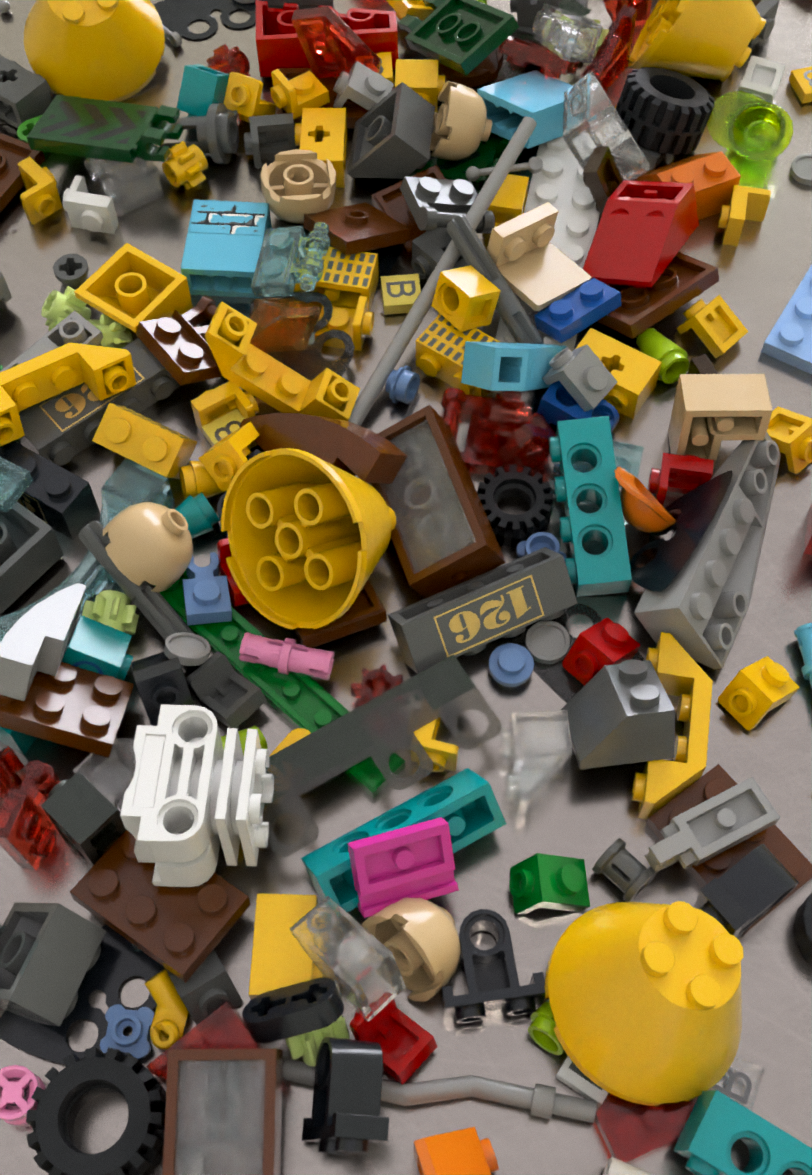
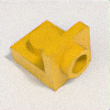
M279 69L271 72L273 87L270 88L271 97L279 109L283 108L287 113H293V119L302 116L303 108H318L330 102L329 91L311 71H307L291 80H288Z
M720 295L708 303H705L702 298L683 313L686 320L676 328L680 334L692 328L715 359L724 354L748 333V330Z
M359 296L356 309L332 306V317L329 322L327 321L328 324L315 333V341L318 336L327 331L341 330L352 338L355 346L354 350L362 351L365 335L371 336L374 326V312H368V297ZM323 305L321 308L318 321H320L324 315L325 310ZM338 338L329 339L323 344V346L345 349L344 342Z
M778 406L772 411L767 433L777 443L779 451L786 455L788 471L798 474L812 462V418Z
M251 421L221 439L199 457L203 466L223 492L227 491L236 472L248 461L246 456L251 453L248 445L260 435Z

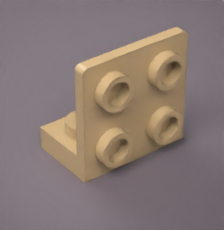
M549 202L492 228L487 252L512 291L535 311H540L553 302L562 299L583 283L591 280V276L550 242L555 232L554 225L559 211Z

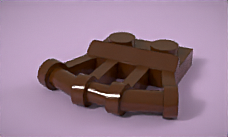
M207 295L203 296L195 307L182 315L177 310H174L171 317L140 321L136 331V336L179 385L223 377L205 339L209 325L195 327L206 319L211 321L217 309L215 300ZM253 333L250 343L260 349L261 340Z

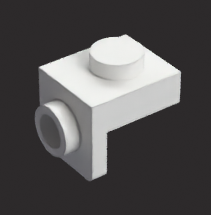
M751 55L744 78L741 80L738 88L737 101L742 102L744 106L750 109L760 110L766 108L771 110L786 64Z
M76 175L70 188H67L63 195V208L68 212L71 226L92 232L114 234L119 222L112 197L88 193L84 176Z

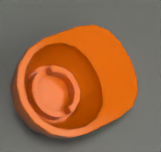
M620 466L614 470L615 478L622 486L620 498L623 516L632 527L638 531L648 533L662 532L677 522L636 476Z

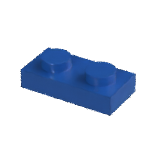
M593 278L535 314L536 328L562 344L622 305L621 294L614 288Z

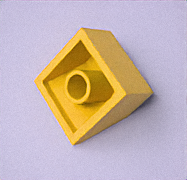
M128 243L124 244L74 291L76 298L135 333L140 321L171 317L174 310H177L182 315L193 308L187 277Z

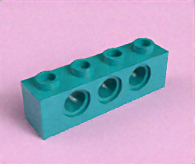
M609 416L557 421L556 437H549L551 462H559L561 476L554 477L556 502H564L566 517H559L560 536L562 543L570 544L571 558H565L564 561L571 583L575 584L576 597L628 592L632 576L619 483L615 478L616 462ZM578 461H586L594 469L583 473L575 470L572 465ZM589 500L596 503L599 510L594 513H585L577 505L582 501ZM588 541H597L604 546L605 551L598 555H592L587 553L582 545Z
M466 768L302 857L301 860L320 900L335 919L358 907V893L354 886L347 845L349 842L442 817L449 823L453 853L506 825L490 783L469 768Z
M718 1090L703 1091L699 1095L674 1148V1151L688 1159L685 1168L694 1175H782L787 1169L794 1175H812L811 1147ZM738 1139L742 1140L749 1150V1162L741 1171L736 1168L731 1159V1148Z

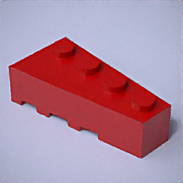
M256 0V46L260 77H272L271 72L279 68L353 67L356 63V55L391 52L392 68L394 70L396 68V59H398L396 12L350 8L347 14H341L337 10L332 9V6L319 5L316 11L299 10V6L296 3H284L283 9L269 8L268 1Z

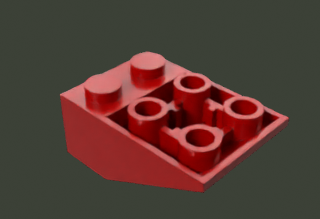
M623 180L607 199L583 270L591 276V279L595 278L606 285H630L635 288L652 287L699 225L694 183Z

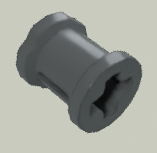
M66 254L58 258L54 263L53 271L55 277L62 283L60 292L64 294L67 286L76 290L88 279L89 267L87 260L79 254Z
M619 838L600 856L592 870L597 875L603 873L624 892L623 899L626 902H632L649 885L657 872L652 867L646 868L625 849L626 842Z

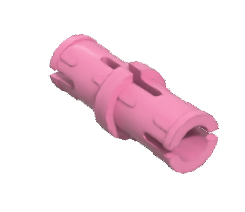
M249 632L244 634L239 652L240 661L277 668L278 673L288 675L289 672L311 675L323 680H329L335 656L333 651L296 644L295 639L285 638L282 641Z

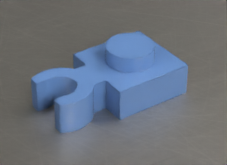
M211 552L210 564L206 567L195 565L192 555L191 562L186 569L189 579H182L187 625L232 621L227 576H218V555L216 552Z

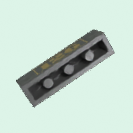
M137 338L122 348L127 349L131 353L137 385L99 401L88 386L82 383L35 404L19 413L25 436L19 438L22 446L59 466L65 465L75 455L95 443L92 441L109 403L125 406L137 413H141L159 400L169 397L174 390L180 387L179 383L144 343Z
M544 547L388 614L404 662L419 674L451 655L455 657L474 655L483 651L487 643L496 639L518 636L526 630V626L539 620L549 621L556 619L564 614V609L578 603L563 555Z

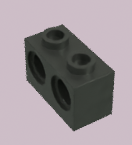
M79 771L72 778L65 779L55 785L49 792L47 800L41 805L61 837L91 867L127 830L124 827L119 810Z

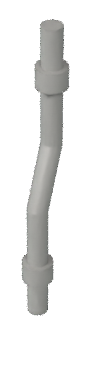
M286 1058L283 1065V1080L314 1086L315 1067L308 1066L302 1061ZM475 1075L403 1085L399 1082L382 1079L381 1101L402 1106L475 1097L531 1109L530 1115L551 1119L552 1114L591 1123H594L597 1101L555 1093L556 1087L535 1083V1088Z

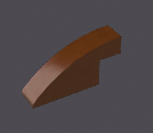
M269 413L243 419L240 427L251 421L260 434L254 441L264 451L279 448L299 449L353 476L357 475L367 483L392 484L408 457L389 440L375 432L341 419L301 413Z

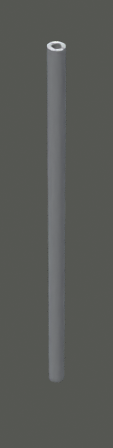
M525 116L466 214L465 217L474 231L537 126L533 118ZM453 240L450 241L355 402L348 420L349 422L361 426L384 387L389 374L394 370L431 307L440 272L453 269L461 253Z

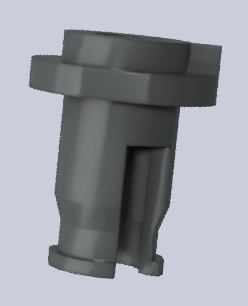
M223 103L211 104L205 116L181 117L175 124L167 122L170 125L181 124L183 130L197 129L198 141L185 142L186 146L195 144L201 149L203 154L210 153L216 164H228L231 160V155L237 153L239 147L237 110L227 109ZM163 143L162 146H169L171 148L177 143Z

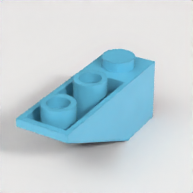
M465 341L461 383L490 391H529L549 388L551 384L547 385L542 378L552 368L549 365L550 360L567 346Z

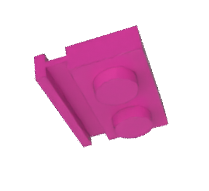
M442 817L347 843L354 886L358 893V909L364 918L376 914L402 898H422L428 900L459 891L453 871L456 869L449 823Z

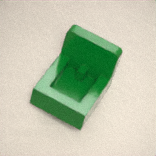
M536 853L510 868L509 889L513 897L515 914L525 915L538 908L580 912L590 907L584 859Z

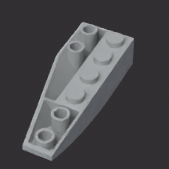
M767 432L764 440H743L711 479L732 470L731 481L703 536L670 584L659 592L645 589L634 611V614L655 643H658L661 632L670 633L693 660L713 669L723 668L751 601L781 460L779 447Z

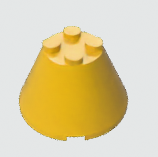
M36 0L25 23L24 48L34 74L41 75L48 82L51 91L56 95L62 94L65 96L119 102L141 91L156 74L155 70L161 57L164 55L165 37L160 16L150 0Z
M658 0L629 56V60L633 63H629L628 66L632 69H641V67L664 68L685 76L725 82L734 67L741 68L752 51L748 44L751 39H755L760 34L766 24V20L760 16L752 0Z
M292 448L265 451L244 463L229 484L221 516V532L227 531L231 556L227 557L226 561L238 588L247 601L261 615L279 626L292 630L296 628H321L342 617L355 602L386 551L390 542L391 532L396 526L395 512L387 506L381 494L372 485L308 452Z
M682 901L674 902L671 905L615 902L596 907L584 913L558 939L547 965L545 998L550 1000L551 1011L556 1023L553 1030L558 1041L572 1062L586 1077L605 1091L621 1099L646 1106H659L661 1103L687 1102L697 1098L703 1091H708L720 1081L733 1063L738 1051L742 1030L741 960L744 955L743 947L740 941L735 936L729 934L715 918Z

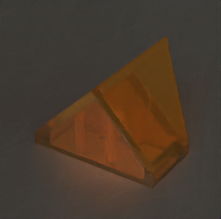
M291 297L254 299V308L249 319L256 322L257 326L250 343L263 352L306 350L320 316V306Z

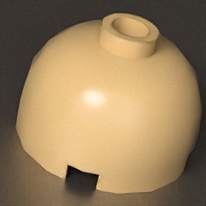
M447 81L443 85L438 97V101H442L444 104L440 106L438 113L434 112V130L431 136L430 151H432L431 157L457 161L465 159L474 153L481 141H488L492 120L487 119L485 102L477 92L465 85Z
M293 149L274 155V162L270 163L268 167L267 163L262 166L260 177L265 203H269L270 211L279 219L289 223L304 224V214L319 213L328 210L332 205L336 189V171L333 164L327 158L325 164L317 159L316 152Z
M152 502L130 505L119 512L103 529V536L108 534L110 543L105 549L117 569L138 586L144 581L151 585H156L151 590L153 592H161L170 588L182 576L191 562L193 543L188 530V523L185 517L175 509H169L166 506Z
M407 897L387 906L368 917L362 923L361 930L368 928L369 937L362 943L372 966L393 989L398 986L399 980L407 989L413 991L407 998L413 1001L427 1002L456 973L461 955V946L454 919L443 907L422 898Z

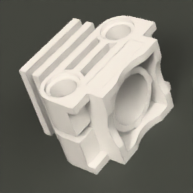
M161 704L157 726L137 725L133 745L136 767L133 779L124 793L120 814L124 827L136 839L134 853L137 861L155 863L153 885L170 887H194L207 882L214 874L217 866L220 842L227 865L237 866L241 841L246 865L257 866L259 848L267 847L269 836V822H262L264 803H272L274 794V775L266 774V767H269V750L261 749L258 729H247L243 756L238 729L227 728L225 748H223L217 719L207 708L196 705Z

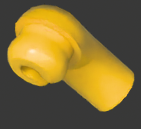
M165 969L144 983L157 1004L150 1027V1038L154 1046L161 1050L173 1048L180 1042L189 1014Z

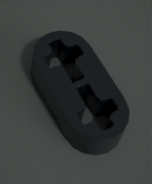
M323 977L260 994L244 1007L242 1017L252 1039L257 1043L263 1044L319 1030L331 1025L342 1015L344 1003L335 982L330 978Z

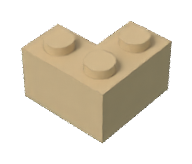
M680 374L668 429L671 454H690L700 458L714 460L713 469H715L722 440H764L773 411L765 374Z

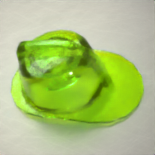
M744 91L728 92L717 98L714 102L715 106L707 126L713 140L722 147L748 160L765 161L783 153L790 144L794 133L793 121L789 114L781 107Z

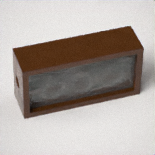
M429 404L378 433V435L389 440L408 455L392 484H371L381 494L387 506L395 512L396 526L391 532V538L409 586L424 598H428L505 564L506 561L450 426Z
M168 1049L162 1175H281L283 1049Z

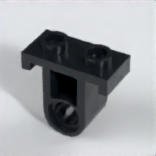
M164 652L131 662L135 683L151 726H157L161 704L194 705L178 657L169 659Z
M761 844L719 879L715 877L699 891L694 908L711 915L729 934L739 939L743 932L786 897L799 882L764 844Z
M479 909L466 916L459 931L461 946L460 963L465 994L454 996L452 986L442 987L441 1001L444 1018L455 1016L457 1023H472L485 1019L487 1011L506 1009V1014L509 1016L523 1015L536 1011V1004L543 1003L545 999L543 972L533 973L529 985H519L510 930L506 920L499 913L490 909ZM486 930L495 936L497 944L491 949L481 950L471 943L470 936L476 931Z
M325 1037L322 1040L316 1059L311 1118L303 1119L302 1141L319 1142L318 1153L334 1155L368 1153L369 1143L388 1141L389 1117H380L383 1054L379 1043L335 1037Z

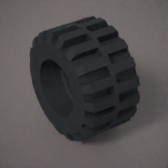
M655 67L636 68L629 72L613 114L614 125L624 136L649 150L673 155L688 154L694 151L700 142L715 106L714 99L699 83L678 72Z
M97 1047L85 1049V1057L79 1059L73 1053L63 1059L66 1065L64 1069L59 1072L52 1067L44 1075L50 1080V1083L45 1090L36 1087L31 1098L37 1101L38 1105L36 1110H27L26 1123L33 1126V1132L26 1135L28 1146L36 1151L37 1155L33 1159L39 1168L46 1171L49 1175H146L144 1172L150 1165H153L155 1168L158 1166L163 1158L158 1153L161 1146L164 1145L166 1093L155 1076L138 1059L130 1054L127 1057L118 1049L108 1048L106 1053H102ZM107 1092L121 1094L128 1104V1121L122 1136L113 1146L100 1153L85 1154L81 1152L74 1140V1124L81 1108L91 1098Z

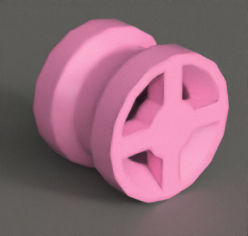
M11 1065L0 1070V1119L10 1125H28L26 1123L27 1110H36L38 1102L31 1097L36 1087L43 1090L46 1089L43 1080L25 1066ZM24 1089H27L26 1098L24 1099Z

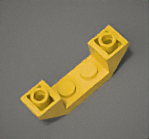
M224 302L218 305L205 334V339L224 378L282 413H301L349 420L360 388L328 368L324 369L312 381L308 380L250 343L257 326L256 322Z
M67 343L0 372V447L25 436L19 412L82 383L88 386L99 401L137 385L131 353L127 349Z
M661 632L656 648L648 647L646 660L651 661L668 695L680 696L677 708V721L684 722L683 736L677 735L673 761L663 759L647 761L643 773H635L632 801L639 802L638 818L646 820L701 778L707 762L713 681L670 633Z

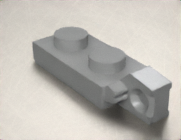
M751 777L673 817L669 825L660 831L665 839L650 846L648 854L644 857L655 872L673 865L678 860L684 869L693 865L697 866L775 825L779 821L780 816L755 779Z

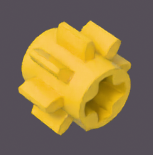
M182 141L169 148L170 154L167 157L168 160L162 163V169L166 178L173 186L178 188L184 185L188 191L206 180L202 172L208 168V162L198 146L192 144L187 147L185 142Z

